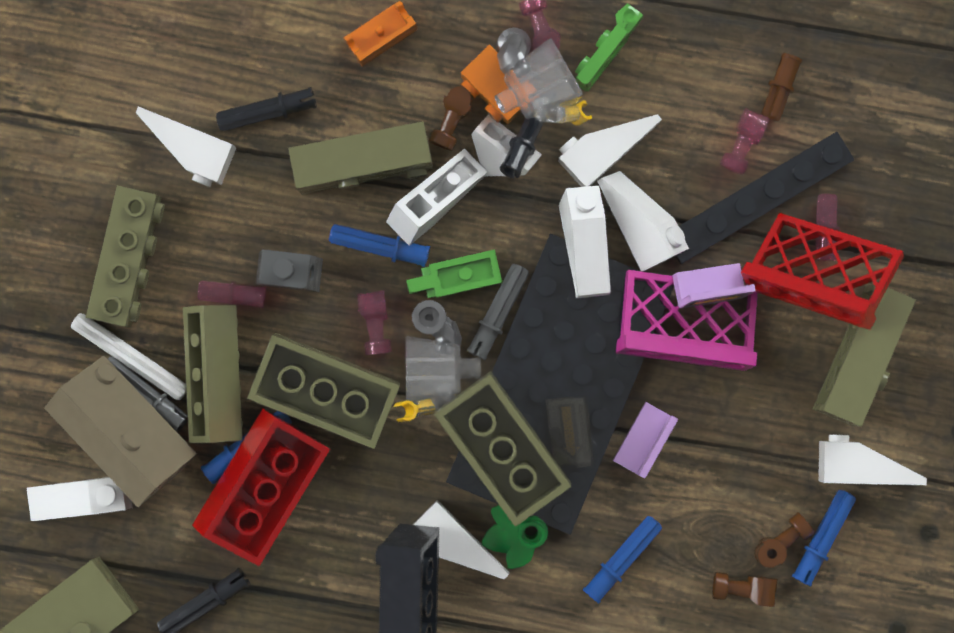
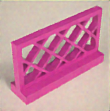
M634 270L626 271L621 335L617 340L616 353L746 371L756 366L757 352H753L757 292L748 295L747 310L740 316L728 301L718 302L708 311L702 305L694 306L701 314V317L689 326L678 312V305L674 307L663 293V290L668 286L674 285L672 276ZM634 280L646 281L655 293L642 302L634 293ZM656 283H661L665 285L659 288V286ZM656 296L669 310L658 321L645 306ZM634 302L637 307L632 310V303ZM721 305L734 320L723 330L710 316ZM640 310L652 326L645 332L630 331L631 316ZM671 315L674 316L684 329L676 337L668 336L660 325ZM744 317H746V324L742 320ZM704 319L716 333V336L709 341H702L693 331V328ZM736 324L745 334L744 346L733 345L725 335ZM655 329L658 334H652L650 332ZM688 334L691 339L682 338V337H683L684 335ZM720 338L723 343H716L715 341Z

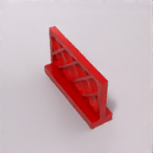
M779 213L753 262H746L741 274L746 285H755V292L871 330L876 321L875 311L894 277L904 254L903 251ZM784 225L797 229L799 233L798 236L780 242L778 238ZM819 236L828 239L830 245L813 252L810 251L806 242ZM803 243L807 254L788 261L784 250ZM849 246L859 249L861 255L841 262L837 251ZM781 252L785 263L772 268L763 265L767 257ZM834 253L838 264L818 271L814 260ZM879 256L891 259L887 267L874 272L868 262ZM811 262L815 273L802 278L794 276L793 268ZM865 263L869 274L850 281L845 270ZM842 272L846 283L834 288L824 285L823 278ZM873 282L875 290L870 300L855 295L853 289Z

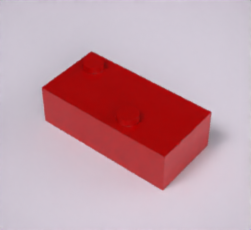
M263 408L192 526L204 538L259 567L330 449L319 440Z

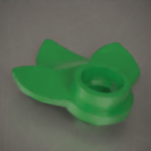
M494 506L491 508V514L496 524L491 526L484 534L481 542L482 546L495 552L506 553V563L509 569L525 566L532 560L535 548L540 547L548 537L547 525L541 518L531 515L515 527L501 506ZM533 526L537 529V532L530 536L525 533V529Z

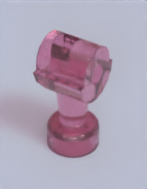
M546 0L522 1L519 3L521 13L525 17L530 16L534 31L533 51L536 50L537 55L542 60L554 59L560 49L561 36L558 31L550 28L543 11L547 8Z
M744 108L737 122L736 130L738 136L732 154L725 153L720 165L730 171L744 175L749 165L744 158L752 144H759L770 119Z
M385 291L357 294L359 311L366 319L370 341L364 343L365 355L392 352L391 341L384 339L383 320H388Z

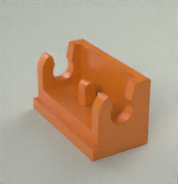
M398 1L343 39L361 66H364L418 29L416 22L407 13L403 3Z

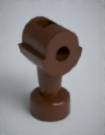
M460 86L451 89L448 96L444 95L445 114L440 130H433L428 142L449 151H453L457 139L452 135L461 118L468 116L472 111L470 92Z
M799 512L789 519L791 527L775 538L766 537L759 540L761 543L755 548L754 555L761 565L768 568L775 567L778 564L782 565L787 557L786 550L799 537L807 540L815 533L814 529Z
M715 572L712 599L725 600L727 594L749 598L760 606L774 607L778 579L748 575V581L729 580L727 573Z

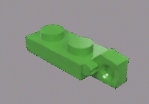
M628 3L615 14V28L611 32L607 29L596 43L598 50L591 58L586 56L575 70V73L578 74L576 77L577 86L585 92L592 88L643 19V14Z
M495 250L429 264V267L421 268L422 277L406 280L409 294L426 291L428 298H439L502 283Z

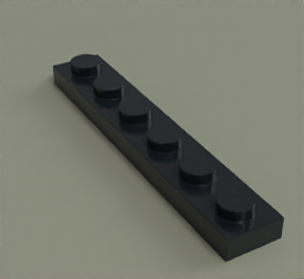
M833 133L680 225L679 228L684 233L689 249L676 255L679 263L686 262L854 161L855 159L839 133Z

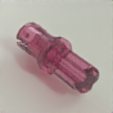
M818 195L816 224L840 231V227L837 226V195ZM821 236L816 238V250L830 245L827 238ZM834 253L816 259V261H836Z
M200 281L197 294L198 299L201 301L264 308L266 287L237 285L236 281H232L231 284Z

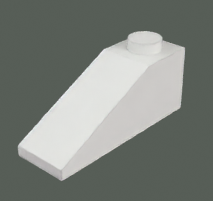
M138 106L136 114L187 171L194 174L193 181L210 188L213 182L222 185L236 151V147L233 144Z
M657 114L589 133L579 140L572 137L559 149L563 155L559 157L558 162L581 187H589L652 131L662 119Z
M464 148L399 200L393 207L386 221L387 224L410 246L432 228L485 177L487 171Z
M619 171L597 180L641 272L689 249L684 233L678 227L675 219L622 172Z
M599 186L567 188L559 203V210L576 298L610 295L606 220Z
M829 435V441H819V482L927 485V478L861 443L849 442V435Z
M110 477L27 488L31 521L100 514L132 508V501Z
M438 500L413 524L440 528L439 558L501 579H505L509 575V571Z

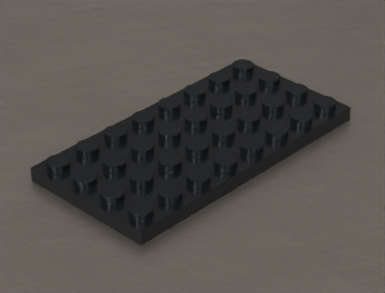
M550 233L492 374L554 459V447L563 446L566 440L559 427L551 428L548 401L585 397L593 461L559 464L571 481V487L532 514L541 518L546 525L571 535L645 358L616 353L617 340L621 335L626 271L639 270L608 258L610 295L576 298L566 241ZM634 280V293L642 302L655 293L646 281ZM656 283L659 286V288L665 285L661 283ZM670 285L665 290H663V293L667 296L668 299L670 298L674 285ZM658 296L645 305L657 321L661 319L666 306ZM634 302L632 303V310L637 307ZM640 310L631 316L630 331L645 332L652 326ZM654 329L650 333L655 334L656 330ZM459 450L446 483L498 504Z

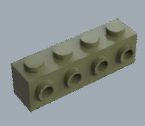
M117 185L86 318L130 328L132 321H138L141 312V302H137L140 289L146 288L149 278V270L145 269L148 256H153L157 244V237L153 236L155 224H160L164 215L165 204L161 203L162 197L157 194Z
M236 305L183 307L189 443L241 441L243 421L241 418L240 355L238 351Z

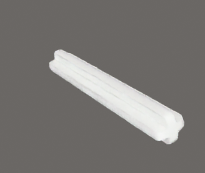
M79 313L71 324L73 330L174 399L181 400L187 392L186 383L92 319L86 318L85 314Z

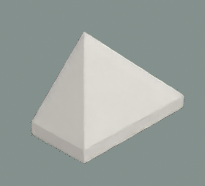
M488 114L471 134L480 165L487 171L486 176H506L500 171V165L510 149V139L517 135L501 123H497ZM535 150L534 154L528 157L521 175H526L542 154Z

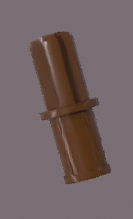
M787 53L781 55L774 79L768 83L771 88L761 112L764 118L772 121H779L781 119L789 94L794 93L795 90L792 86L799 66L803 61L799 57Z

